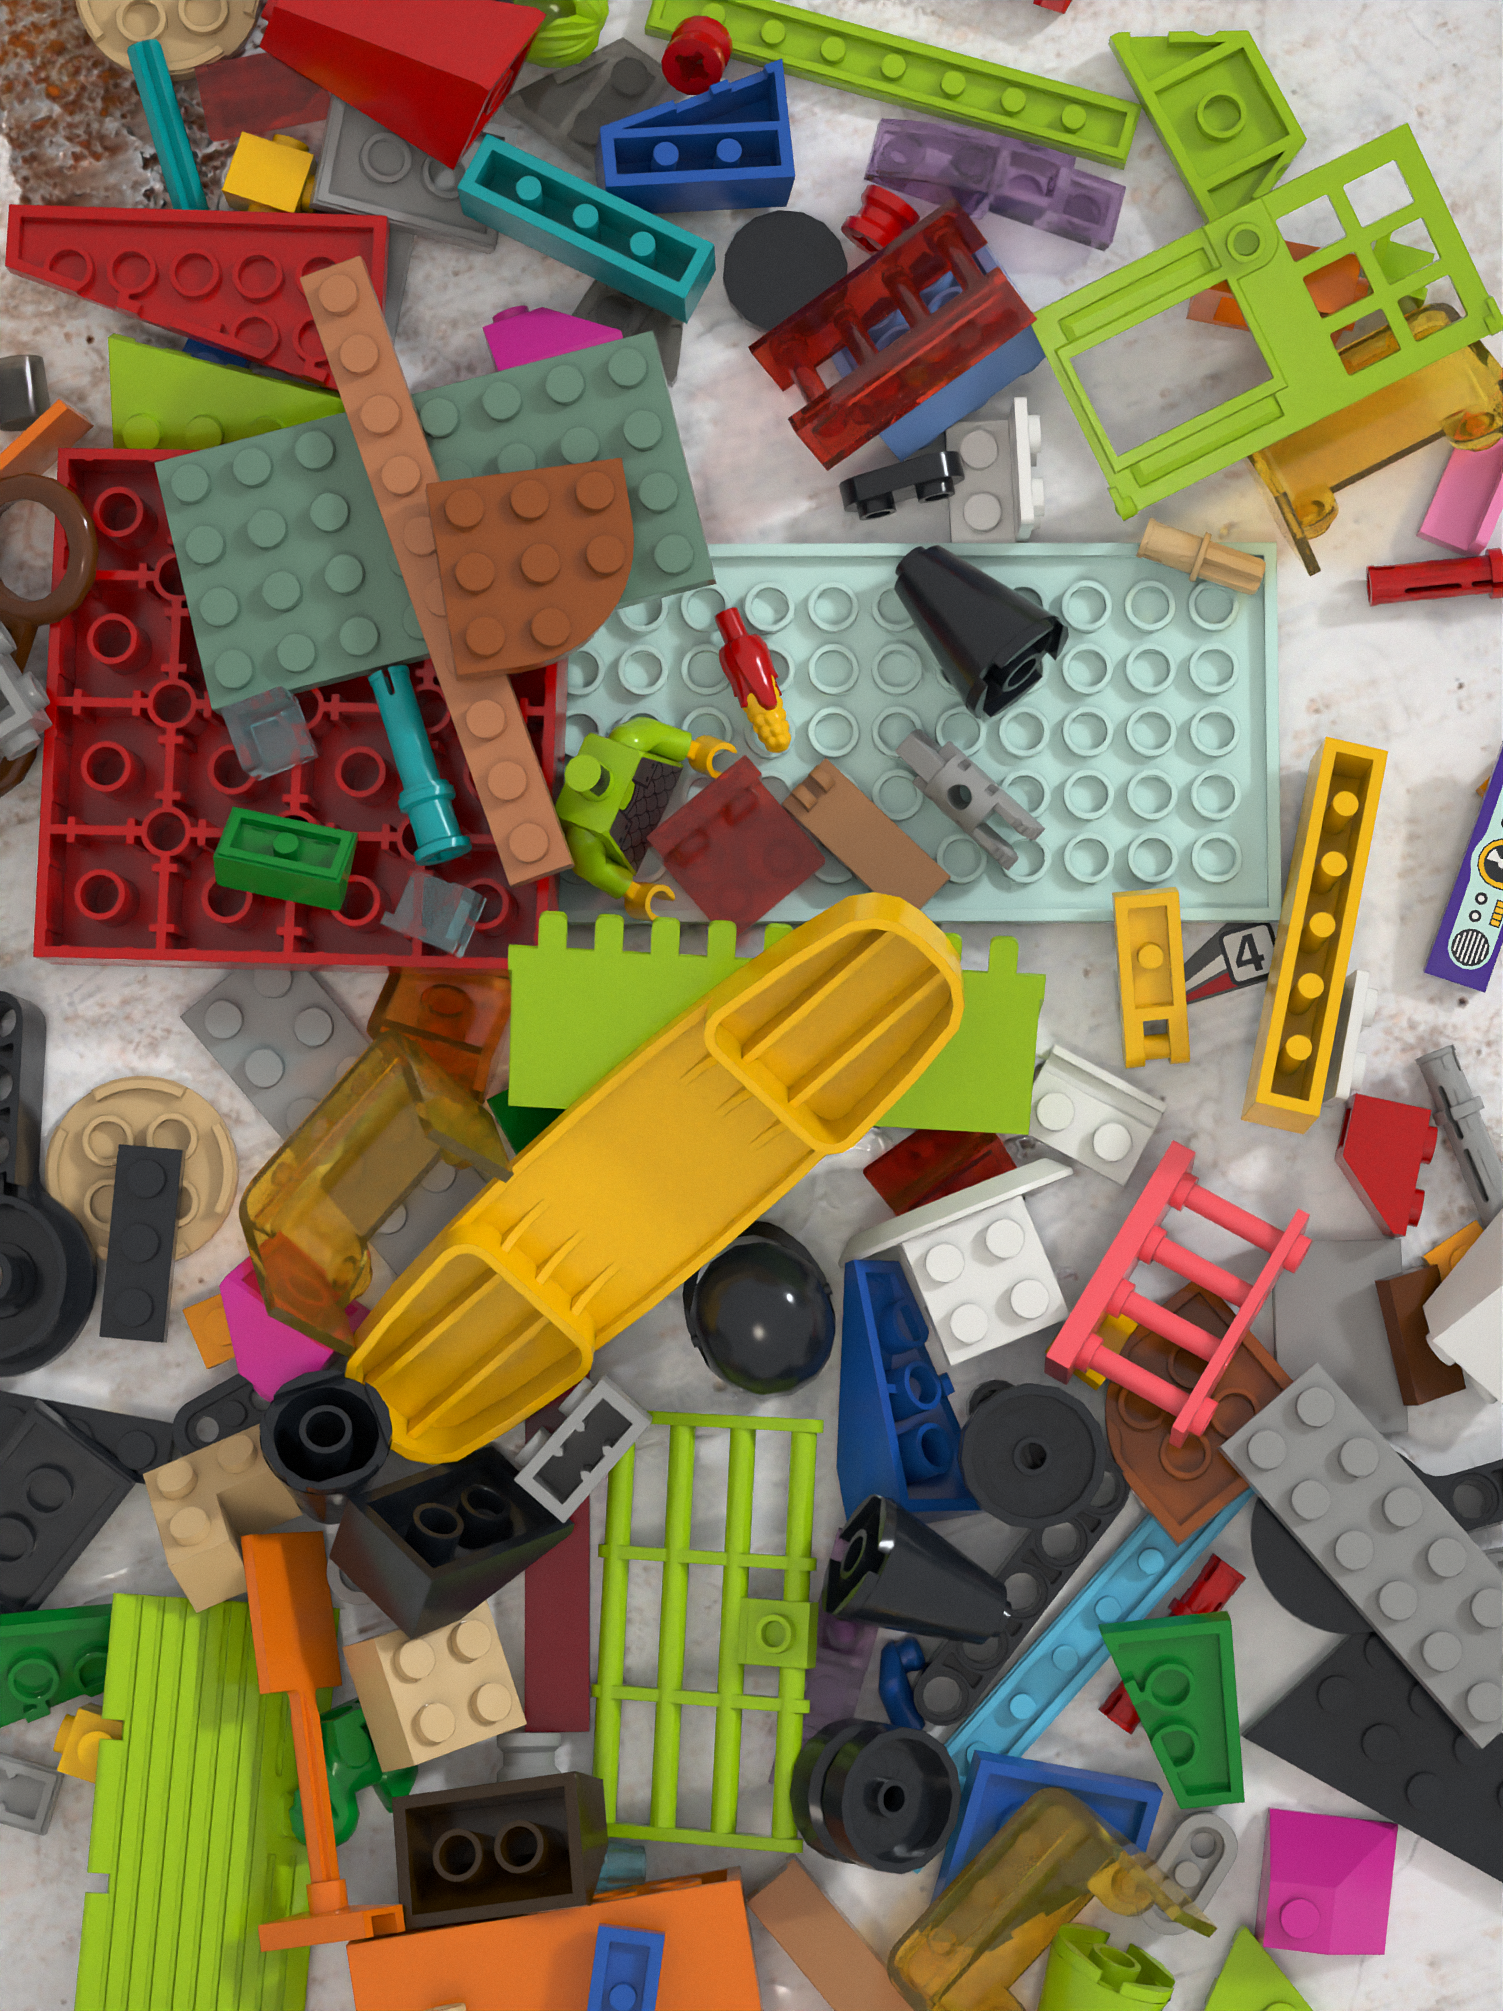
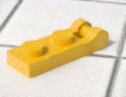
M1176 887L1112 893L1124 1066L1125 1068L1145 1067V1060L1168 1058L1169 1064L1189 1063L1190 1046L1179 891ZM1166 1019V1033L1144 1035L1143 1021Z

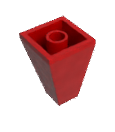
M268 0L261 13V18L268 21V25L259 47L454 171L511 94L547 14L535 7L493 0Z

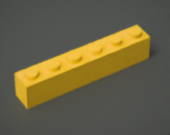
M1325 737L1310 760L1242 1109L1241 1120L1304 1134L1319 1118L1388 751Z

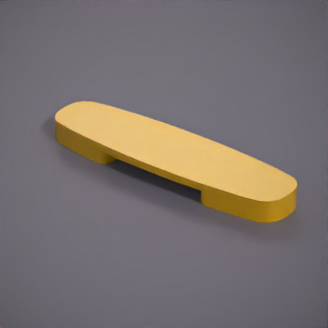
M877 892L848 896L792 930L716 985L642 1043L558 1116L508 1162L442 1229L389 1287L355 1331L345 1377L362 1384L365 1381L376 1388L389 1408L392 1423V1444L390 1449L411 1461L432 1465L461 1460L513 1429L584 1379L591 1370L595 1351L655 1307L726 1248L790 1191L827 1154L843 1153L854 1147L919 1079L959 1030L965 1007L964 978L960 956L948 937L922 911L900 897Z

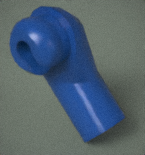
M913 1636L905 1637L897 1643L892 1639L881 1650L878 1692L891 1725L922 1730L925 1727V1721L916 1710L913 1701V1691L907 1673L922 1670L926 1661L918 1639Z

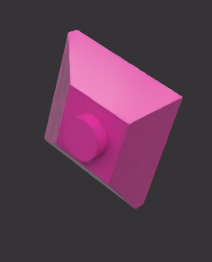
M525 305L515 306L497 313L492 318L493 324L482 327L496 372L623 338L621 330L544 307L529 311L528 306Z
M272 1237L226 1275L219 1285L238 1373L250 1381L255 1391L270 1403L274 1400L273 1395L288 1381L307 1372L329 1370L352 1342L355 1331L371 1312Z
M1268 1807L1254 1933L1257 1941L1263 1947L1325 1955H1384L1398 1824Z

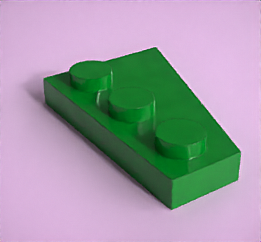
M112 1603L0 1614V1728L24 1718L30 1723L51 1714V1707L83 1694L92 1698L104 1693Z
M1228 1611L1098 1624L1103 1640L1113 1658L1180 1809L1244 1803L1232 1624Z

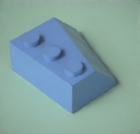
M962 208L946 222V225L952 232L931 254L922 248L907 264L912 273L894 294L878 295L827 348V352L860 412L900 462L917 450L928 447L939 434L968 413L979 410L987 403L989 398L1021 375L1033 371L1046 358L1026 317L1032 313V310Z

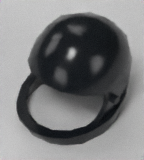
M755 1221L738 1237L757 1235L776 1240L785 1247L767 1242L736 1245L710 1262L698 1283L700 1269L684 1282L682 1296L686 1327L691 1335V1341L694 1348L698 1347L708 1368L739 1393L761 1399L793 1395L817 1379L831 1355L836 1317L830 1295L833 1294L831 1287L826 1281L823 1271L807 1248L781 1227L769 1222Z

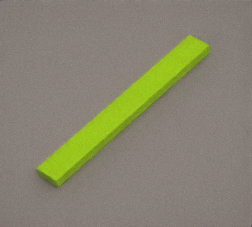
M653 0L645 24V35L670 41L676 26L684 19L692 16H708L719 21L728 30L733 46L730 59L762 68L766 64L782 59L783 70L786 75L1122 170L1125 168L1142 109L1141 104L773 0Z

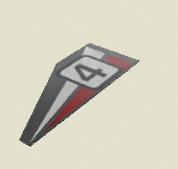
M1226 923L1184 963L1187 1005L1267 981L1279 923Z

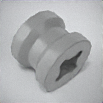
M561 1732L502 1733L497 1735V1747L503 1752V1767L497 1772V1782L561 1773L555 1766V1751L561 1746Z

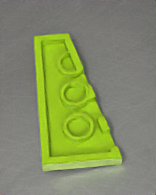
M116 333L108 337L113 449L204 450L346 412L340 394L334 391L289 379L282 381L252 373L253 370L229 363L226 366L191 357V353L169 347L164 349L135 342V338Z

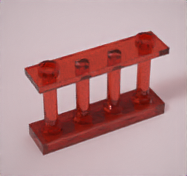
M955 197L949 199L748 346L751 354L783 392L793 384L797 386L807 405L790 416L788 421L797 436L827 471L1037 320L1028 304L999 266L985 276L983 275L971 255L986 245L988 241ZM951 271L963 292L931 314L919 293ZM899 309L910 330L879 352L868 330ZM847 346L858 368L827 389L816 368Z

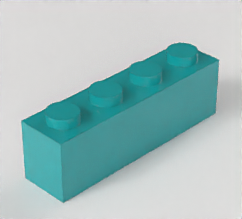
M488 133L457 187L463 215L685 324L688 323L716 271L715 247L713 243Z

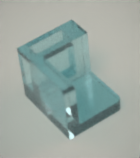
M283 686L275 687L221 708L242 769L258 781L318 758L298 699Z
M415 870L410 875L395 913L391 914L385 911L380 924L390 930L462 959L487 899L478 892L455 882L451 884L422 871Z

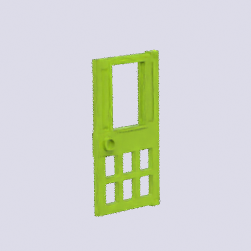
M1407 122L1026 316L1110 486L1107 490L1115 504L1116 513L1121 516L1123 521L1137 515L1138 511L1488 335L1493 336L1503 331V314H1501L1494 297L1488 295ZM1394 160L1412 197V202L1362 227L1343 187L1347 183ZM1327 195L1345 235L1313 253L1294 261L1276 224V220ZM1421 218L1439 255V259L1388 284L1371 248V243ZM1354 252L1372 292L1321 318L1303 278ZM1448 275L1466 315L1415 341L1398 305V300ZM1226 280L1272 378L1117 456L1071 364L1070 358ZM1381 309L1399 347L1398 350L1348 374L1331 340V333Z

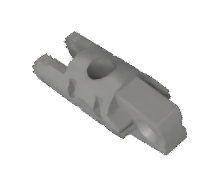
M916 729L895 750L918 774L912 783L1006 870L1009 871L1019 857L1013 847L986 823L990 817L997 812L1019 834L1032 841H1035L1045 830L1032 815L1000 788L994 780L951 741H947L941 747L921 729ZM961 785L968 787L970 790L971 802H966L961 797Z

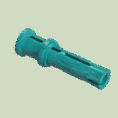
M406 665L388 667L395 690L394 694L389 678L384 677L383 671L379 670L370 675L368 681L373 688L404 788L399 794L398 806L400 813L408 814L418 845V850L414 852L416 865L429 866L460 857L472 849L470 837L461 834L452 805V800L456 798L454 786L449 784L447 779L440 778L410 680L409 668Z

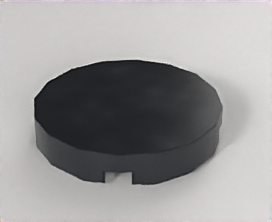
M777 210L755 217L735 234L725 253L723 285L730 307L747 326L759 332L762 330L768 334H776V337L794 338L816 331L835 315L846 291L848 263L840 240L825 223L803 212Z

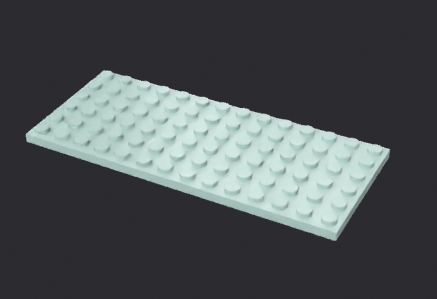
M1215 542L1263 559L1266 563L1260 586L1253 595L1239 592L1200 577H1196L1195 582H1191L1188 580L1190 576L1188 573L1143 557L1142 559L1138 558L1136 555L1141 543L707 544L717 584L614 610L605 624L595 633L594 638L569 656L564 773L567 764L572 758L577 756L584 738L590 732L608 737L613 728L636 717L651 718L688 731L692 735V740L703 735H709L728 742L736 748V754L724 749L718 750L712 759L713 769L729 775L728 778L723 780L714 779L695 771L690 766L687 758L679 762L684 765L637 875L633 876L634 882L663 884L670 887L674 892L675 900H660L652 896L650 907L656 916L676 918L680 921V925L709 924L713 920L732 921L735 924H804L848 896L871 893L781 807V803L790 795V792L799 783L801 784L816 765H819L825 758L951 876L950 880L920 910L934 924L1114 923L1112 893L1176 887L1179 891L1181 923H1279L1282 898L1277 542ZM934 545H940L1054 614L1068 627L1069 637L1056 661L1046 653L1035 668L1043 677L1016 703L996 716L989 717L982 711L981 719H977L967 710L894 590L898 576L895 574L896 567L916 547L923 546L927 549ZM737 607L748 635L758 634L768 646L774 669L779 676L775 680L782 693L780 697L783 700V708L786 711V721L789 723V733L791 735L789 748L784 752L772 753L766 750L765 744L758 739V734L754 732L753 724L748 720L747 713L740 707L738 697H734L731 684L721 668L719 650L725 643L714 616L724 610ZM921 729L941 747L947 741H951L1045 828L1041 835L1035 841H1032L1019 834L997 812L990 817L986 823L1013 847L1019 857L1009 871L993 859L912 783L918 774L895 752L912 731ZM961 785V797L966 802H971L970 790L968 787ZM571 868L560 872L559 911L564 912L568 916V925H595L596 918L600 914L620 915L624 919V925H652V922L631 918L626 912L624 897L617 900L610 897L576 875Z

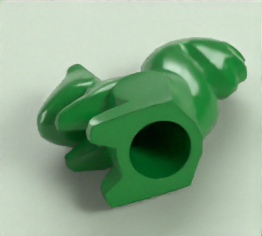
M358 1697L319 1714L336 1847L347 1842L357 1828L360 1816L356 1797L357 1792L372 1786L384 1808L393 1814L392 1797L409 1795L418 1774V1765L382 1773ZM297 1788L294 1792L293 1806L289 1808L288 1812L292 1823V1832L299 1842L306 1846L300 1790Z

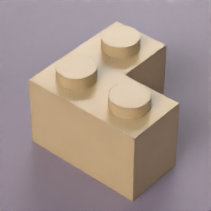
M260 1424L143 1474L168 1567L196 1613L247 1591L240 1536L259 1534L303 1515L299 1504L270 1470L263 1457L260 1446Z

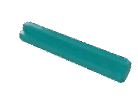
M148 39L134 43L128 47L127 54L173 209L209 210L162 46L157 39Z

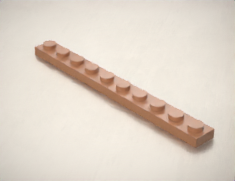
M357 256L300 277L509 885L515 889L573 868L575 864L509 675L456 681L425 491L427 483L441 482L366 264L361 256Z

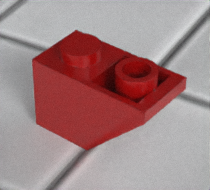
M1355 1093L1349 1096L1346 1101L1334 1160L1383 1236L1392 1238L1406 1236L1407 1226L1417 1227L1424 1204L1425 1191L1416 1188L1420 1164L1429 1165L1435 1151L1438 1128L1429 1126L1432 1110Z

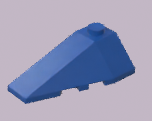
M851 1260L845 1263L836 1468L846 1521L851 1517L857 1506L872 1494L894 1499L925 1524L985 1513L986 1511L977 1505L963 1485L957 1462L961 1427L947 1397L954 1393L955 1390L947 1372L940 1375L937 1374L924 1343L928 1339L929 1330L899 1261Z

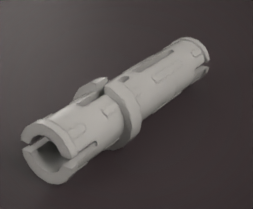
M1452 1044L1415 1059L1420 1067L1437 1112L1432 1114L1436 1126H1444L1461 1168L1463 1178L1468 1185L1486 1229L1503 1208V1167L1479 1110L1485 1108L1481 1097H1473L1455 1053L1456 1048Z

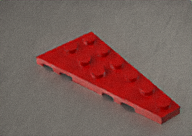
M9 204L5 266L11 274L339 393L300 277L361 256L366 264L385 319L390 222L387 216Z

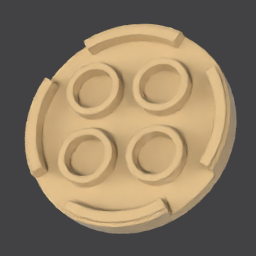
M75 0L81 21L89 37L106 58L123 70L133 74L127 54L128 47L143 40L157 39L162 46L172 82L189 80L208 74L233 58L253 33L263 0Z
M130 1076L109 1081L92 1089L90 1093L80 1099L70 1109L60 1125L56 1126L51 1137L45 1160V1185L47 1193L65 1205L76 1216L88 1234L95 1257L107 1262L118 1144L186 1151L175 1262L195 1253L209 1242L222 1227L232 1209L239 1182L238 1155L232 1134L218 1111L201 1095L184 1085L165 1078Z

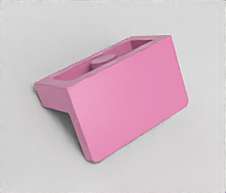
M1467 417L1461 427L1416 536L1462 556L1473 557L1479 556L1486 548L1503 509V431Z

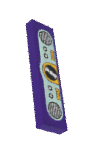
M1503 741L1423 968L1424 973L1484 993L1486 992L1503 943Z

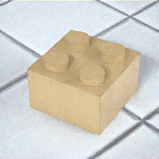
M487 1599L461 1620L413 1640L400 1628H396L342 1647L382 1773L421 1764L527 1724Z

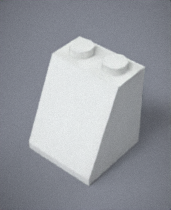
M1503 1208L1423 1305L1430 1331L1426 1335V1340L1433 1352L1448 1366L1453 1365L1455 1362L1468 1373L1471 1384L1485 1401L1490 1404L1499 1401L1502 1405Z

